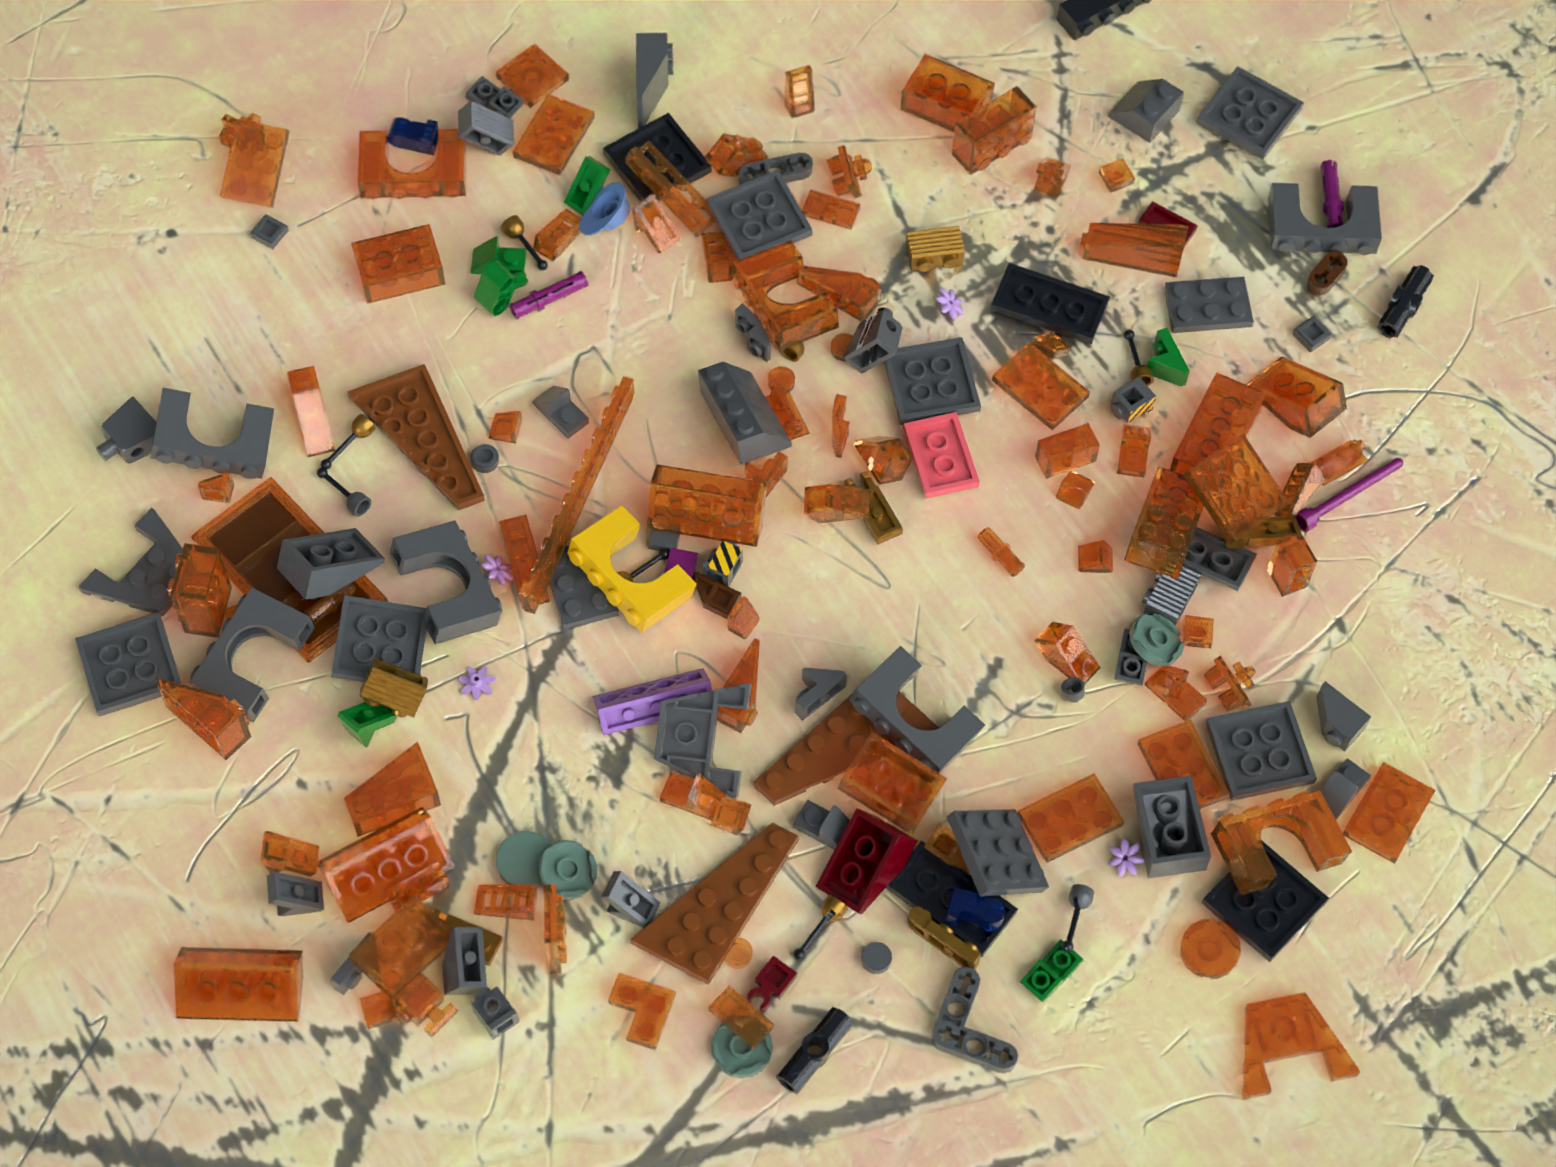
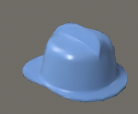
M612 182L600 190L580 220L579 229L581 233L593 235L603 229L613 230L625 222L630 213V203L625 197L626 190L621 183Z

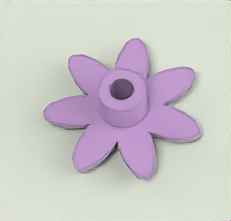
M940 288L939 291L942 296H937L936 300L941 303L942 313L949 311L952 319H956L957 314L963 315L964 312L959 306L963 301L959 298L954 299V290L951 289L947 292L944 288Z
M488 554L485 555L487 562L481 563V566L488 570L487 577L489 579L497 578L501 585H504L505 579L513 580V576L508 572L511 566L509 564L501 565V556L497 555L494 559Z
M469 666V677L462 676L458 678L459 682L466 684L461 690V694L465 695L472 691L475 700L479 699L481 691L486 694H492V690L487 684L495 682L496 678L494 676H486V666L482 667L478 673L473 667Z
M1123 838L1121 849L1115 846L1110 847L1111 852L1117 857L1111 859L1108 865H1119V877L1123 876L1127 869L1132 875L1137 874L1134 863H1143L1145 861L1143 857L1135 855L1140 848V844L1136 843L1129 848L1128 840Z

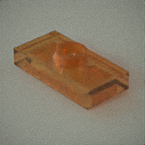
M810 189L802 212L806 217L852 230L860 210V204Z
M730 985L708 1007L712 1014L752 1049H755L774 1029V1024Z

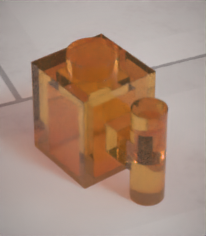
M422 973L395 997L397 1007L395 1011L406 1023L412 1021L418 1027L427 1017L431 1020L424 1028V1031L430 1037H433L458 1012V1009L452 1003H449L442 1011L438 1008L444 1002L443 992Z

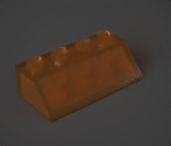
M423 807L316 862L327 887L348 923L455 867L432 817Z
M181 947L174 961L176 1019L298 1022L303 986V950Z

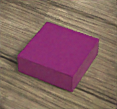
M671 548L664 573L678 564L693 579L698 561V553Z

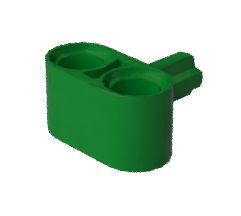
M493 261L483 270L474 298L491 315L498 316L509 306L514 290L528 283L526 273L521 271L512 274L499 261Z

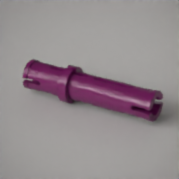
M1326 160L1320 165L1324 195L1322 209L1326 215V228H1336L1343 225L1342 211L1344 210V205L1340 198L1337 162L1334 161L1332 166V160Z
M579 271L540 291L533 290L529 296L510 303V310L516 320L535 310L541 311L545 308L544 306L584 287H588L587 278L582 271Z

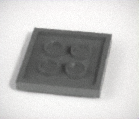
M1237 66L1200 113L1196 123L1263 160L1302 110L1304 102Z
M779 170L706 198L708 208L740 265L812 236V228Z
M962 337L901 347L897 349L895 356L884 361L900 425L957 412V415L980 412L981 404Z
M344 595L331 677L363 682L374 658L420 675L427 630L423 621L427 608Z
M159 612L75 638L99 717L184 690Z
M1290 701L1207 718L1206 726L1231 801L1314 784L1317 777Z
M1016 809L953 811L947 816L980 896L1042 893L1049 888L1044 871L1040 867L1033 851V846L1026 835Z

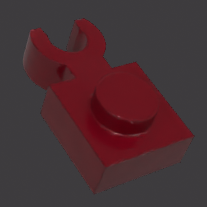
M772 956L755 978V983L760 987L754 988L748 993L747 1002L750 1004L754 998L761 997L764 1002L760 1005L759 1011L765 1012L770 1006V997L773 995L780 1000L797 978V972L775 956Z

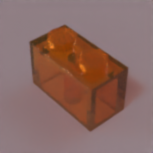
M1089 423L1038 440L1035 458L1045 478L1048 479L1096 462L1100 444Z
M1302 533L1293 537L1287 535L1279 539L1267 567V571L1282 597L1307 588L1317 564V559Z

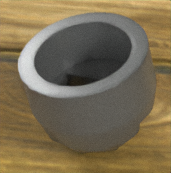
M1071 677L1066 679L1061 685L1062 694L1067 701L1076 703L1084 698L1085 686L1081 679Z

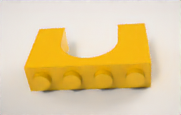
M621 505L573 537L567 554L571 562L575 566H579L587 574L589 581L604 592L610 604L619 608L625 615L628 623L643 633L691 599L696 583L678 564L648 583L628 581L615 571L610 557L634 541L640 527L638 521Z

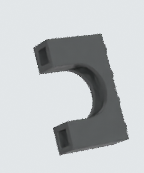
M1272 183L1268 195L1271 250L1282 252L1306 251L1308 253L1338 251L1341 253H1360L1362 255L1376 254L1382 239L1378 186L1351 185L1346 199L1348 221L1336 228H1322L1310 223L1302 214L1299 184Z
M163 388L150 459H156L165 464H183L192 469H210L220 474H238L247 479H262L266 466L274 408L247 403L240 436L228 445L214 447L199 442L188 429L187 413L191 393Z
M455 520L393 538L389 554L400 576L426 568L439 567L455 573L465 585L466 591L462 595L427 606L423 622L434 644L497 626L502 613V604L499 598L493 595L489 578L486 574L483 575L476 553L471 552L468 546L466 533L464 530H460Z
M251 587L247 595H243L239 600L237 610L232 618H228L225 621L222 633L216 642H212L208 647L206 657L201 665L194 668L189 683L196 693L254 723L269 697L262 687L233 672L232 661L236 650L241 644L253 637L270 636L300 651L315 629V626L308 615Z
M900 646L855 689L849 701L859 714L865 715L874 723V727L879 733L886 735L895 743L900 753L908 755L923 774L929 775L934 780L978 736L985 724L965 705L945 725L935 730H919L905 722L897 709V693L916 675L922 665Z

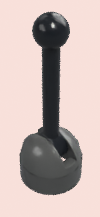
M321 467L317 470L319 478H325L347 497V507L355 516H361L368 511L371 506V499L361 492L350 493L328 475L326 468Z
M1083 884L1073 885L1069 893V902L1075 910L1067 939L1062 943V949L1065 952H1071L1074 948L1072 940L1081 909L1088 908L1093 901V889Z

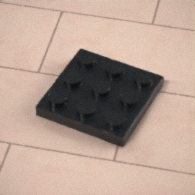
M669 112L603 147L605 157L646 208L712 172V165Z
M1260 840L1203 898L1201 903L1266 960L1271 962L1328 902L1329 897L1266 843Z

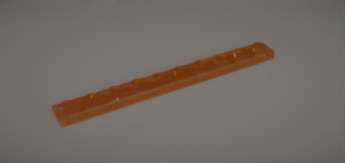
M623 376L619 386L615 385L611 395L612 402L609 407L606 406L603 410L600 428H595L592 435V445L590 449L584 451L582 467L580 471H575L573 475L572 489L570 493L566 492L563 497L560 515L556 514L551 525L552 532L549 537H545L541 546L542 554L539 560L535 559L532 564L530 580L528 583L524 582L521 588L520 598L523 599L524 611L536 613L635 396L634 379Z

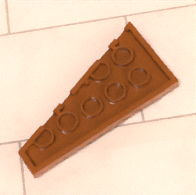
M425 364L348 391L349 398L458 510L485 501L481 487Z
M901 692L897 693V709L905 722L919 730L930 731L939 728ZM852 694L754 781V787L774 806L806 792V789L819 783H827L839 774L846 771L849 773L887 756L889 752L897 749L895 743L890 738L876 730L872 721L854 709L849 701Z
M771 823L630 939L631 944L709 985L799 841L798 835L775 823Z

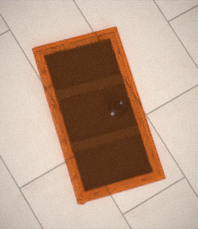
M272 477L200 528L191 537L244 595H247L252 587L310 617L315 629L300 651L295 649L307 663L314 660L337 642L344 595L388 602L387 597L366 575L361 576L331 595L315 599H304L277 569L282 540L322 534L324 531Z

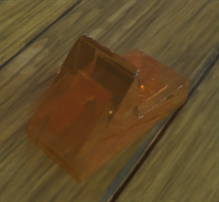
M1049 157L1044 158L1037 167L1036 173H1038V177L1034 187L1035 190L1058 197L1071 164Z
M654 193L632 208L636 232L644 231L658 253H663L682 239Z
M1123 424L1117 474L1144 478L1148 448L1151 441V428Z
M778 451L773 459L769 458L765 462L762 470L749 462L744 463V475L750 502L755 510L759 508L786 473L788 456Z
M1169 665L1161 667L1144 685L1187 722L1206 705L1207 699L1186 681L1189 674L1187 670Z
M670 772L660 795V802L715 821L725 798V793L700 774H697L695 779L691 780Z
M270 831L264 832L261 862L270 874L282 870L310 877L316 874L319 845Z

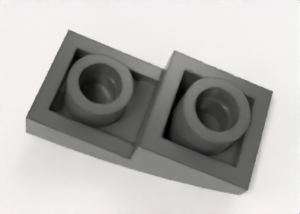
M483 76L468 90L465 97L472 102L481 103L483 107L492 111L501 112L510 119L524 104V100L508 88L503 86L500 89Z
M742 303L735 309V325L741 333L747 334V347L754 356H760L764 361L768 362L771 359L769 337L758 318Z
M1125 629L1114 680L1142 686L1147 661L1135 651L1130 641V629Z

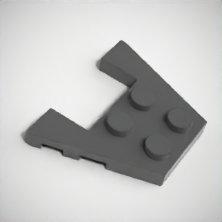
M150 508L135 525V528L155 544L119 583L95 568L79 586L83 594L101 596L104 600L110 602L119 601L129 604V607L153 614L159 612L161 616H164L200 576L198 568L157 512Z
M743 683L737 686L661 701L654 759L732 797H738L741 771L712 768L719 707L749 710L752 684Z

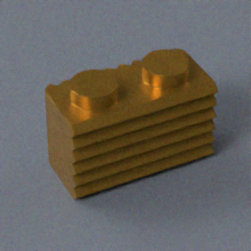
M960 226L906 232L905 245L911 271L926 272L936 267L950 269L963 264L965 249Z
M374 658L362 683L359 697H362L368 705L374 707L382 705L390 708L391 712L399 717H406L408 715L414 718L427 690L428 678Z

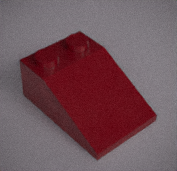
M856 808L815 887L828 895L834 896L857 913L863 914L905 867L918 840L879 817Z

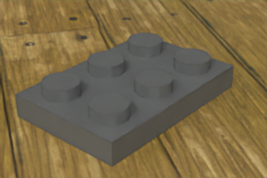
M1245 277L1165 282L1164 291L1172 333L1252 327L1254 321Z
M569 546L541 552L564 630L619 616L617 606L610 604L604 592L589 581L587 574L579 566H575L571 562L567 554Z

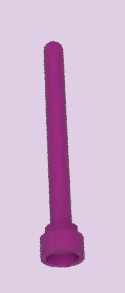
M1395 458L1317 507L1303 508L1296 512L1294 517L1297 519L1300 530L1306 533L1315 528L1320 517L1401 468L1403 460Z

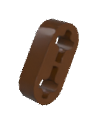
M1338 251L1327 253L1311 271L1307 281L1308 290L1312 294L1319 296L1328 293L1346 270L1348 264L1346 256ZM1335 262L1339 264L1336 265L1332 270L1329 269L1330 264H1334ZM1322 277H1325L1324 283H1315V281L1318 282Z

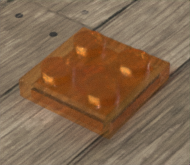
M535 43L496 71L497 79L524 100V103L529 108L535 106L569 81V74Z

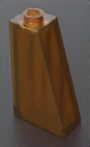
M1090 223L1088 233H1082L1079 248L1084 249V260L1177 278L1188 226Z

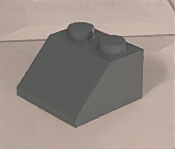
M1164 79L1138 81L1109 112L1108 117L1151 143L1180 111L1184 92Z

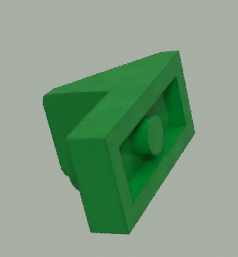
M585 156L564 203L584 215L600 190L604 188L603 185L611 169L593 157Z
M495 236L473 249L471 274L481 275L485 267L496 260L512 274L521 271L525 272L526 249L499 247L498 236Z
M1168 328L1157 330L1155 342H1153V351L1156 356L1148 360L1147 367L1150 368L1153 377L1180 387L1186 385L1189 369Z
M364 702L340 711L337 717L349 734L364 747H368L375 730L393 724L397 715L393 714L390 708L385 706L374 707Z

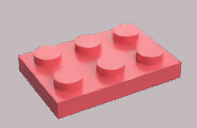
M957 412L903 424L904 434L925 499L979 487L980 481Z

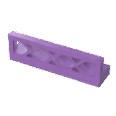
M704 668L592 697L598 712L602 733L607 735L658 722L661 701L712 691L708 675Z

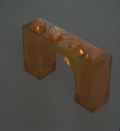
M438 129L437 158L430 167L416 173L398 171L388 163L389 145L386 130L360 131L358 159L360 198L401 199L404 197L430 198L447 196L453 198L466 196L467 141H463V138L459 139L458 129Z
M791 240L733 262L734 274L731 275L735 288L737 290L741 289L746 305L748 307L752 306L754 315L765 326L770 342H775L780 351L839 328L838 309L826 292L792 304L779 303L767 296L776 286L804 275L803 257Z
M1320 790L1312 793L1303 791L1286 801L1283 798L1276 799L1262 808L1253 806L1239 815L1234 816L1233 813L1226 814L1217 820L1218 824L1210 833L1241 895L1267 888L1277 876L1261 842V830L1265 828H1281L1296 836L1306 850L1316 872L1341 865L1352 853Z

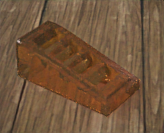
M810 65L785 72V106L791 118L815 111L813 77Z
M568 209L563 210L535 235L533 249L549 260L555 261L579 235L581 217ZM565 221V222L569 223L570 225H572L573 227H570V226H568L567 224H565V223H563V222Z
M722 231L701 233L708 282L733 281L734 262L731 247ZM723 243V244H720V245H709V244Z
M1297 463L1274 508L1273 513L1275 516L1295 517L1323 483L1325 477L1316 464Z
M478 885L474 915L534 920L538 895L537 885ZM486 894H491L490 907H484ZM497 895H503L500 907H496ZM509 896H514L513 906H508ZM521 897H526L525 906H519Z

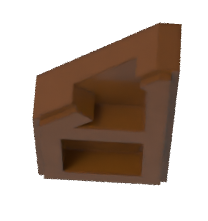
M695 571L693 579L696 583L703 608L729 619L741 599V592Z

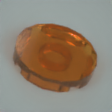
M1204 919L1193 923L1184 932L1180 944V955L1185 966L1192 973L1202 978L1204 976L1211 977L1210 979H1219L1228 975L1236 967L1241 954L1240 941L1235 931L1227 924L1215 919Z

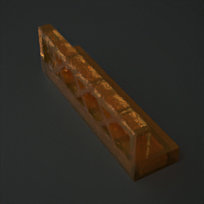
M649 140L639 149L635 146L628 152L625 163L697 238L716 222L703 196ZM647 150L655 157V166L644 155ZM661 172H669L673 176V184ZM679 191H687L691 195V203ZM697 210H705L711 218L706 220Z

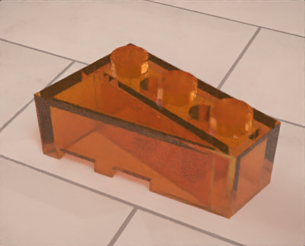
M418 742L344 798L358 837L441 806L438 790Z

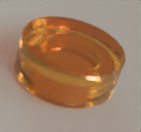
M842 333L832 339L831 354L839 361H846L843 356L853 337L852 335Z
M784 366L773 368L768 375L770 390L781 395L791 392L795 386L794 372Z
M736 938L730 952H727L724 962L734 969L746 967L751 962L753 956L751 944L743 938Z

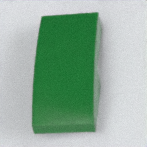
M1061 939L1020 981L1042 1003L1084 961L1074 950L1071 952L1063 951L1062 943L1064 941Z

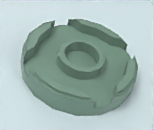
M1142 614L1131 625L1129 631L1130 641L1135 651L1152 665L1164 667L1173 664L1182 655L1184 643L1179 638L1181 633L1169 619L1160 614Z
M519 832L509 836L502 842L497 852L496 865L500 877L507 885L518 890L540 887L541 883L537 875L538 862L543 852L551 846V843L544 836L535 832Z
M563 840L553 843L543 852L538 862L537 875L541 886L548 894L561 900H573L582 897L591 889L597 878V864L594 855L589 850L587 851L582 844L576 841Z
M749 1017L731 1018L722 1023L714 1034L711 1043L713 1059L718 1068L728 1076L736 1078L753 1077L763 1071L770 1061L772 1054L771 1035L763 1024L751 1020Z

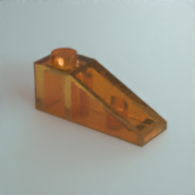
M802 265L797 269L798 285L861 322L867 319L881 301L882 286L875 279L866 277L861 273Z
M310 366L288 371L287 374L307 456L312 457L335 451L315 367Z
M527 515L499 521L502 542L522 609L550 602Z
M754 638L723 688L743 683L752 684L749 710L719 707L717 721L739 733H742L746 725L750 727L758 714V711H756L760 640Z

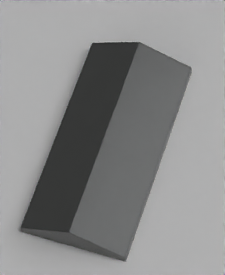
M1156 508L1153 509L1134 543L1137 547L1169 561L1173 560L1200 573L1202 576L1236 591L1242 586L1257 553L1243 547L1241 549H1229L1225 545L1223 538Z

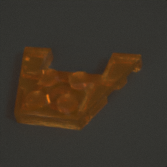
M1306 992L1247 1004L1245 1008L1243 1100L1271 1093L1272 1090L1264 1067V1063L1322 1052L1331 1082L1359 1075V1068Z

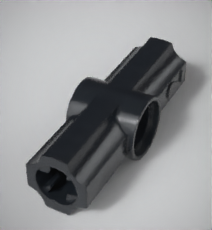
M1423 265L1413 266L1401 286L1398 285L1390 299L1388 309L1384 312L1377 326L1382 335L1388 338H1398L1409 318L1414 317L1423 300V295L1434 277L1429 268Z
M832 1007L813 1032L804 1037L800 1048L776 1076V1079L785 1089L797 1095L817 1069L827 1062L830 1053L854 1024L848 1014L840 1008ZM815 1045L821 1047L823 1052L819 1055H812L807 1049Z

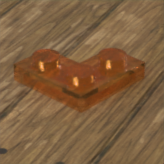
M618 973L608 1002L611 1005L635 1012L627 1034L628 1042L656 1050L675 1000L676 991Z

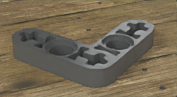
M795 153L744 164L739 170V184L753 180L747 174H752L753 177L758 178L762 176L761 171H764L765 175L770 173L769 170L773 167L783 170L781 175L786 183L806 179L813 172V159L806 153ZM797 164H802L805 168L801 169Z
M962 967L955 972L934 1026L932 1034L933 1045L938 1050L998 1073H1008L1014 1069L1017 1063L1018 1053L1015 1047L1010 1043L965 1027L979 989L980 977L973 968ZM965 976L971 978V984L967 986L963 996L959 994L962 985L960 980H964ZM953 1002H959L963 1005L965 1012L961 1016H953L948 1012V1005ZM945 1030L950 1031V1037L953 1038L948 1039L947 1043L941 1041L942 1036L940 1035L944 1034ZM960 1035H963L961 1049L956 1048ZM970 1040H978L983 1045V1051L979 1054H971L967 1050L966 1044ZM990 1045L993 1046V1054L990 1055V1059L988 1060L985 1057L988 1053V1048ZM1003 1051L1008 1053V1059H1010L1006 1060L1005 1064L999 1063V1057L996 1056L1001 1055Z

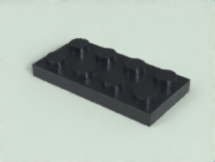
M1009 263L991 303L990 310L1092 344L1108 306L1110 296Z
M922 840L912 851L905 867L886 887L887 890L912 908L920 906L921 908L923 907V910L929 911L931 920L937 924L943 923L953 931L954 936L961 941L967 940L976 946L981 957L986 954L1018 911V908L999 895L980 896L970 874Z

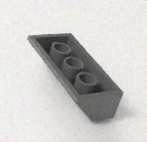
M720 362L698 370L701 394L740 464L792 447V442L750 371L726 362Z

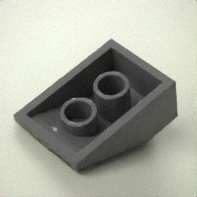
M636 33L638 128L644 126L668 87V75H673V43H667V33Z
M356 528L282 540L277 569L306 600L335 593L383 564L385 558Z
M1192 776L1134 783L1133 790L1141 849L1145 859L1144 863L1148 878L1205 871L1208 867L1211 853Z

